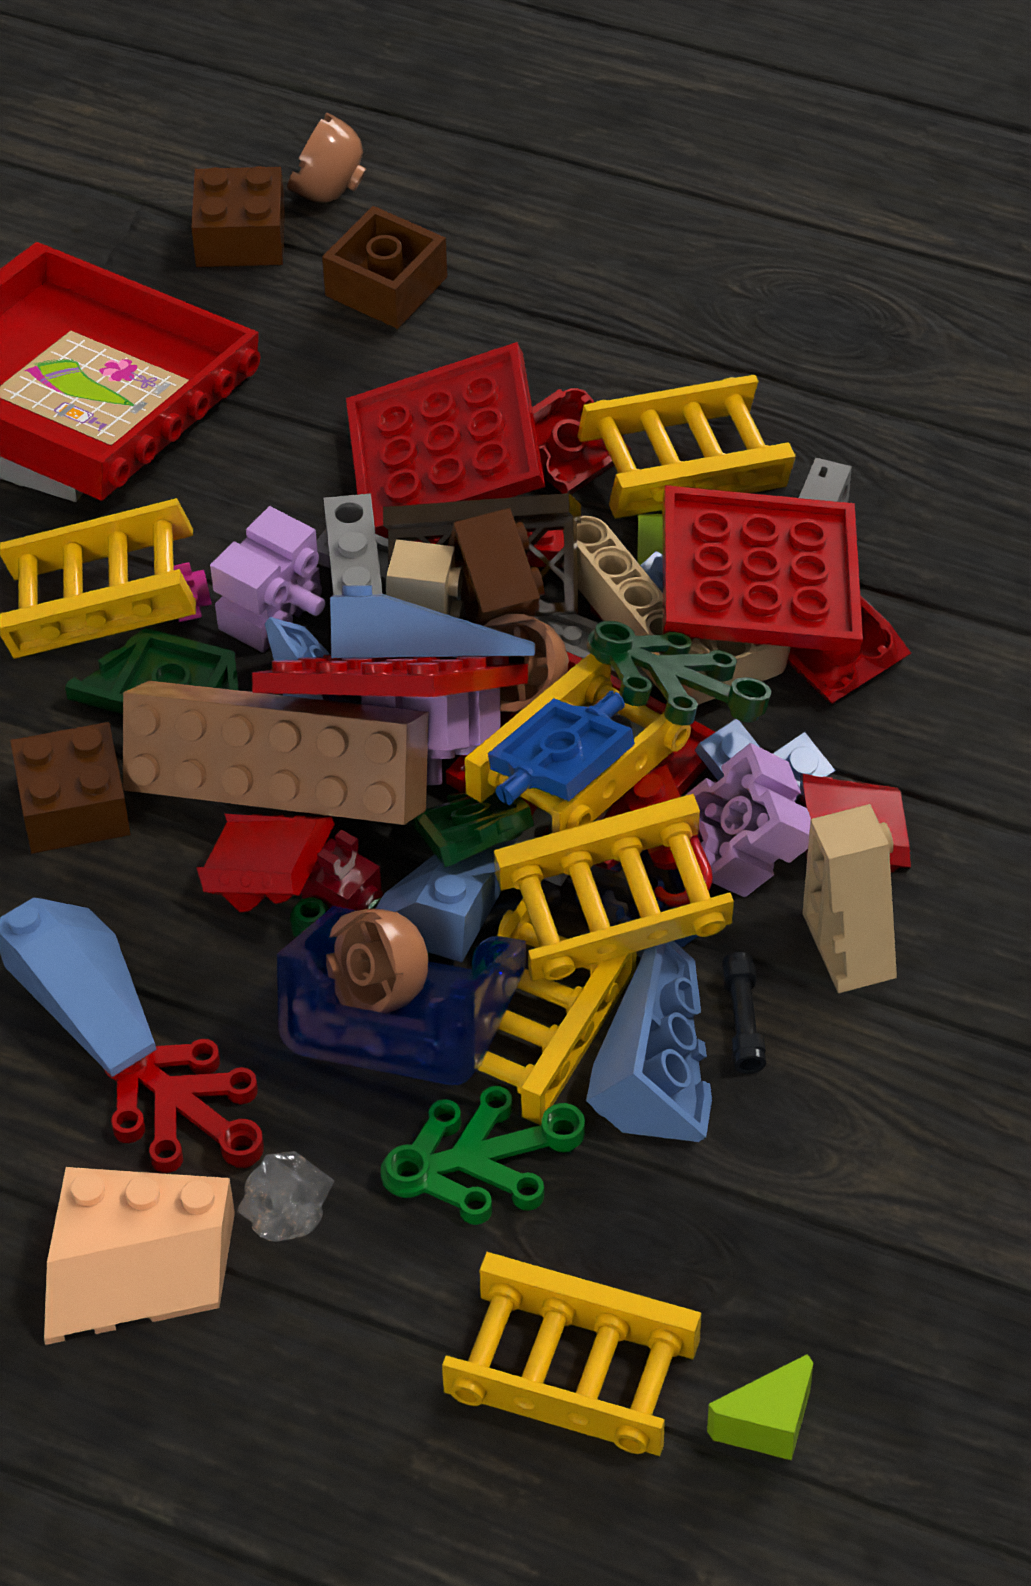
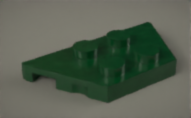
M144 628L127 640L124 647L113 650L98 660L99 669L82 681L73 677L65 686L68 700L123 714V692L147 681L238 690L235 652Z
M466 791L449 794L447 796V803L428 808L410 821L444 867L454 865L500 842L516 839L522 835L523 831L535 826L530 806L520 796L512 804L508 805L507 802L503 803L498 798L496 791L482 803L467 795Z

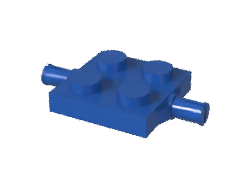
M609 691L599 702L589 707L573 706L553 698L488 753L491 770L509 777L496 787L495 790L498 798L503 803L507 802L510 805L523 792L533 787L567 801L574 798L635 745L632 728L610 719L625 706L621 695L617 692Z

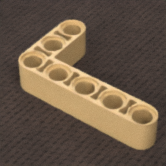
M581 516V523H577V576L580 592L604 621L623 623L634 631L635 636L663 635V593L606 523L593 516ZM690 638L692 645L689 654H709V652L715 650L726 651L732 654L737 659L734 675L731 680L723 682L731 686L732 682L737 678L749 677L764 681L781 674L786 668L791 647ZM651 652L653 654L660 655L659 652ZM642 668L643 671L647 674V676L651 679V681L661 692L660 688L658 687L650 672L647 669ZM682 685L686 693L693 697L698 704L715 699Z

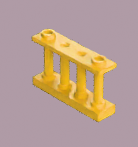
M755 374L584 404L577 434L579 441L603 439L618 472L615 475L609 506L615 519L662 510L665 485L741 493H755L787 487L796 456L789 442L771 446L765 445L749 413L758 384ZM731 416L747 450L723 453L707 420ZM688 423L704 458L680 461L664 427ZM645 431L661 466L637 469L621 435Z
M175 498L1 542L0 557L13 579L18 580V609L0 614V636L13 658L16 659L196 614V599L180 569L174 570L173 541L193 536V528L178 499ZM154 546V575L128 582V552ZM108 557L109 587L83 593L82 564ZM63 569V598L38 604V575Z
M588 654L465 757L466 794L482 803L496 791L495 789L498 785L509 778L491 770L488 753L553 698L573 706L589 707L594 706L609 691L619 693L618 690L612 687L611 665L603 664L593 654ZM625 703L624 708L617 713L644 728L634 738L635 745L570 801L534 787L527 789L520 797L552 815V833L591 823L670 753L679 751L686 744L690 736V725L673 724L665 718L664 713L659 714L645 705L632 706Z
M694 794L494 850L495 875L500 890L503 891L510 888L521 890L540 946L528 950L529 975L532 982L543 978L550 981L559 980L569 976L577 968L696 934L699 937L711 936L722 931L726 925L732 924L734 900L731 892L710 897L690 843L692 836L699 835L700 810ZM660 845L670 847L691 903L663 912L660 911L640 856L643 850ZM611 859L621 862L640 915L639 919L615 926H610L590 870L594 864ZM564 873L571 876L590 933L560 941L540 882L545 878Z
M522 898L515 911L508 910L503 916L498 928V937L441 1025L435 1023L428 1031L423 1044V1052L427 1054L428 1077L435 1080L439 1079L450 1060L453 1059L516 1086L517 1093L521 1094L522 1118L541 1125L544 1112L554 1105L634 975L637 951L582 967L590 970V978L584 987L577 986L575 989L545 978L532 982L529 970L513 964L525 944L534 948L540 947L524 899ZM558 935L560 941H563V940H566V939H567V938H564V937ZM500 982H504L565 1008L567 1015L560 1026L554 1024L549 1028L488 1001ZM478 1020L542 1047V1055L535 1065L528 1064L524 1067L463 1040L475 1021Z
M486 1252L479 1270L481 1299L489 1301L490 1305L468 1361L445 1356L442 1364L444 1393L452 1395L457 1401L466 1405L478 1406L484 1404L607 1440L629 1453L642 1454L647 1452L660 1456L664 1447L665 1419L652 1416L672 1357L679 1355L694 1359L700 1342L701 1312ZM517 1309L543 1317L522 1377L489 1368L511 1311ZM570 1324L597 1333L576 1393L543 1384L564 1326H569ZM623 1340L644 1345L651 1349L630 1409L598 1400L617 1344Z

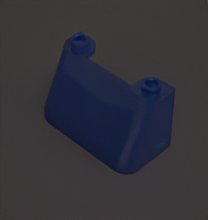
M332 906L277 954L278 1028L283 1042L294 1053L447 1085H460L467 1082L482 1065L520 983L525 969L526 941L502 936H492L485 939L474 951L472 969L428 961V974L423 989L407 1006L389 1013L342 1005L335 994V979L330 978L328 975L326 954L335 953V941L337 938H329L332 927L341 916L357 910Z

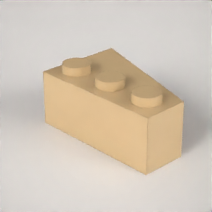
M396 539L386 575V595L463 619L464 601L457 600L462 589L463 568L455 567V547Z
M870 804L810 819L803 916L838 993L897 978L890 853L893 852V839L888 825L885 822H878Z

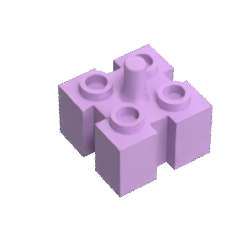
M271 506L246 529L247 538L241 544L233 541L210 564L213 591L222 595L215 603L218 629L262 653H265L270 647L265 628V622L269 617L292 623V615L299 618L304 611H307L317 616L323 611L325 606V600L320 597L322 587L320 585L319 568L316 567L319 560L316 530Z
M500 688L439 697L361 696L363 705L429 712L427 785L442 784V759L455 758V755H469L500 729Z
M749 743L721 766L724 777L715 783L706 778L686 794H694L700 810L698 837L703 839L701 845L712 868V883L744 898L774 875L773 868L776 860L782 859L790 863L808 849L811 819L807 808L795 803L796 796L801 792L789 762L752 743Z

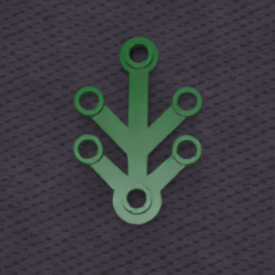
M491 1086L482 1092L478 1110L453 1149L434 1153L442 1137L454 1135L461 1127V1110L458 1104L447 1099L438 1100L431 1105L429 1119L414 1143L394 1148L384 1159L381 1165V1180L384 1187L396 1196L411 1198L427 1193L459 1208L461 1218L473 1225L482 1224L491 1217L492 1198L490 1193L482 1187L466 1188L442 1175L461 1171L510 1193L514 1205L519 1209L534 1210L544 1200V1183L542 1179L534 1173H520L495 1161L548 1146L557 1152L572 1151L584 1139V1115L574 1105L568 1103L555 1104L544 1112L542 1125L485 1140L496 1123L507 1120L512 1114L511 1093L504 1087ZM492 1101H501L504 1103V1105L500 1108H492L488 1106V1104ZM442 1114H449L454 1117L447 1122H441L436 1119ZM559 1130H567L571 1132L567 1135L556 1134V1132ZM406 1171L416 1173V1175L410 1177L400 1176V1174ZM531 1187L536 1190V1193L526 1196L519 1193L522 1188ZM474 1201H478L484 1204V1206L478 1210H473L467 1207L469 1203Z

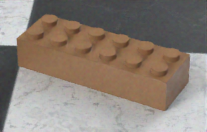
M147 681L123 692V790L405 825L426 811L429 712Z

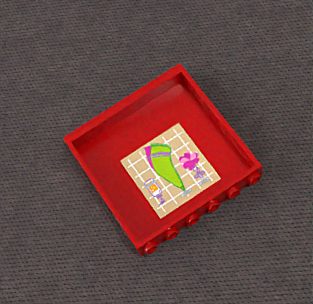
M35 242L0 268V457L101 501L116 488L123 486L128 478L142 466L150 463L155 455L169 443L176 441L181 433L195 421L202 419L207 411L222 398L228 397L232 390L247 377H251L259 366L258 331L40 242Z

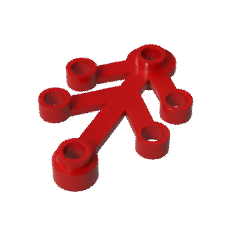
M198 1039L191 1044L156 1046L157 1050L113 1077L104 1069L108 1077L117 1081V1110L112 1115L111 1123L114 1136L123 1143L136 1142L145 1133L143 1114L137 1108L139 1082L155 1093V1140L149 1147L151 1164L157 1171L170 1173L182 1165V1147L177 1139V1111L220 1144L222 1157L227 1163L237 1168H247L261 1158L264 1151L263 1136L260 1127L255 1122L248 1119H237L229 1122L197 1098L200 1096L227 1095L228 1099L233 1103L247 1104L253 1101L258 1093L256 1075L248 1068L240 1067L231 1070L229 1073L211 1074L220 1065L218 1046L213 1041ZM204 1053L212 1055L209 1059L203 1061L195 1059L198 1055ZM189 1065L191 1071L198 1075L169 1076L159 1067ZM240 1082L250 1084L247 1088L241 1090L233 1088L235 1084ZM125 1121L136 1122V1125L131 1128L120 1127ZM242 1145L250 1147L242 1151L235 1150V1148ZM165 1150L175 1152L168 1158L158 1156L159 1153Z

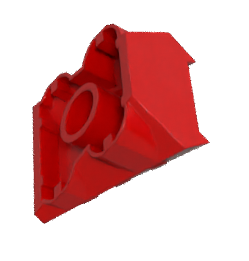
M570 388L564 392L559 389L532 407L544 479L562 494L575 493L614 466L603 439L579 441L577 434L584 404L594 403L587 392L579 388ZM625 443V445H626L628 451L630 452V451L632 450V448H630V447Z
M861 595L863 641L860 653L791 647L787 662L830 703H834L911 654L892 625Z
M800 774V805L807 808L811 819L870 804L878 822H885L892 835L893 852L890 853L891 873L898 868H911L910 846L901 791L897 787Z
M224 813L227 823L204 867H196L203 892L222 895L239 912L251 910L264 897H268L274 904L287 901L292 896H299L318 859L317 854L322 850L334 826L332 816L241 815Z

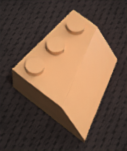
M66 1167L47 1259L45 1345L65 1341L64 1335L94 1329L95 1334L116 1330V1324L143 1318H149L152 1322L219 1308L235 1215L230 1178Z

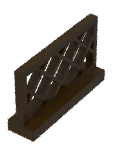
M569 493L383 507V526L388 529V568L396 539L406 541L421 540L423 543L430 544L432 543L428 539H440L436 544L448 546L454 522L511 508L515 523L522 522L526 532H533L528 537L529 550L525 551V553L527 554L531 550L546 564V567L540 572L543 583L553 572L564 581L565 602L544 603L540 599L539 611L535 613L534 617L578 614L577 523H581V504ZM564 530V547L550 561L534 545L547 531ZM563 561H564V573H562V572L558 569V567L563 563Z

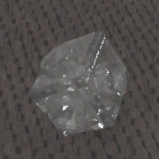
M295 1151L265 1155L260 1167L255 1169L248 1177L244 1186L246 1194L237 1211L253 1223L252 1228L258 1235L267 1240L280 1242L282 1240L303 1237L312 1232L320 1222L323 1215L321 1206L334 1180Z

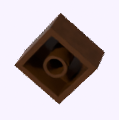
M256 166L195 169L191 228L196 267L283 265L285 200L282 167Z
M372 206L322 256L325 296L398 329L447 278L446 237Z
M511 508L454 522L449 546L455 547V567L463 568V582L459 597L461 601H464V613L467 621L484 626L490 620L504 614H525L534 617L535 613L539 611L540 596L544 595V585L539 569L537 567L530 568L525 553V551L529 550L528 535L522 522L515 523Z
M109 722L10 740L31 854L131 835Z

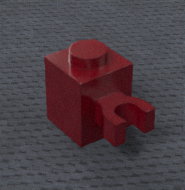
M342 829L336 834V840L331 838L317 854L318 859L302 889V899L314 897L321 900L329 907L332 920L336 922L343 915L368 909L372 901L383 896L380 866L357 853L358 839Z

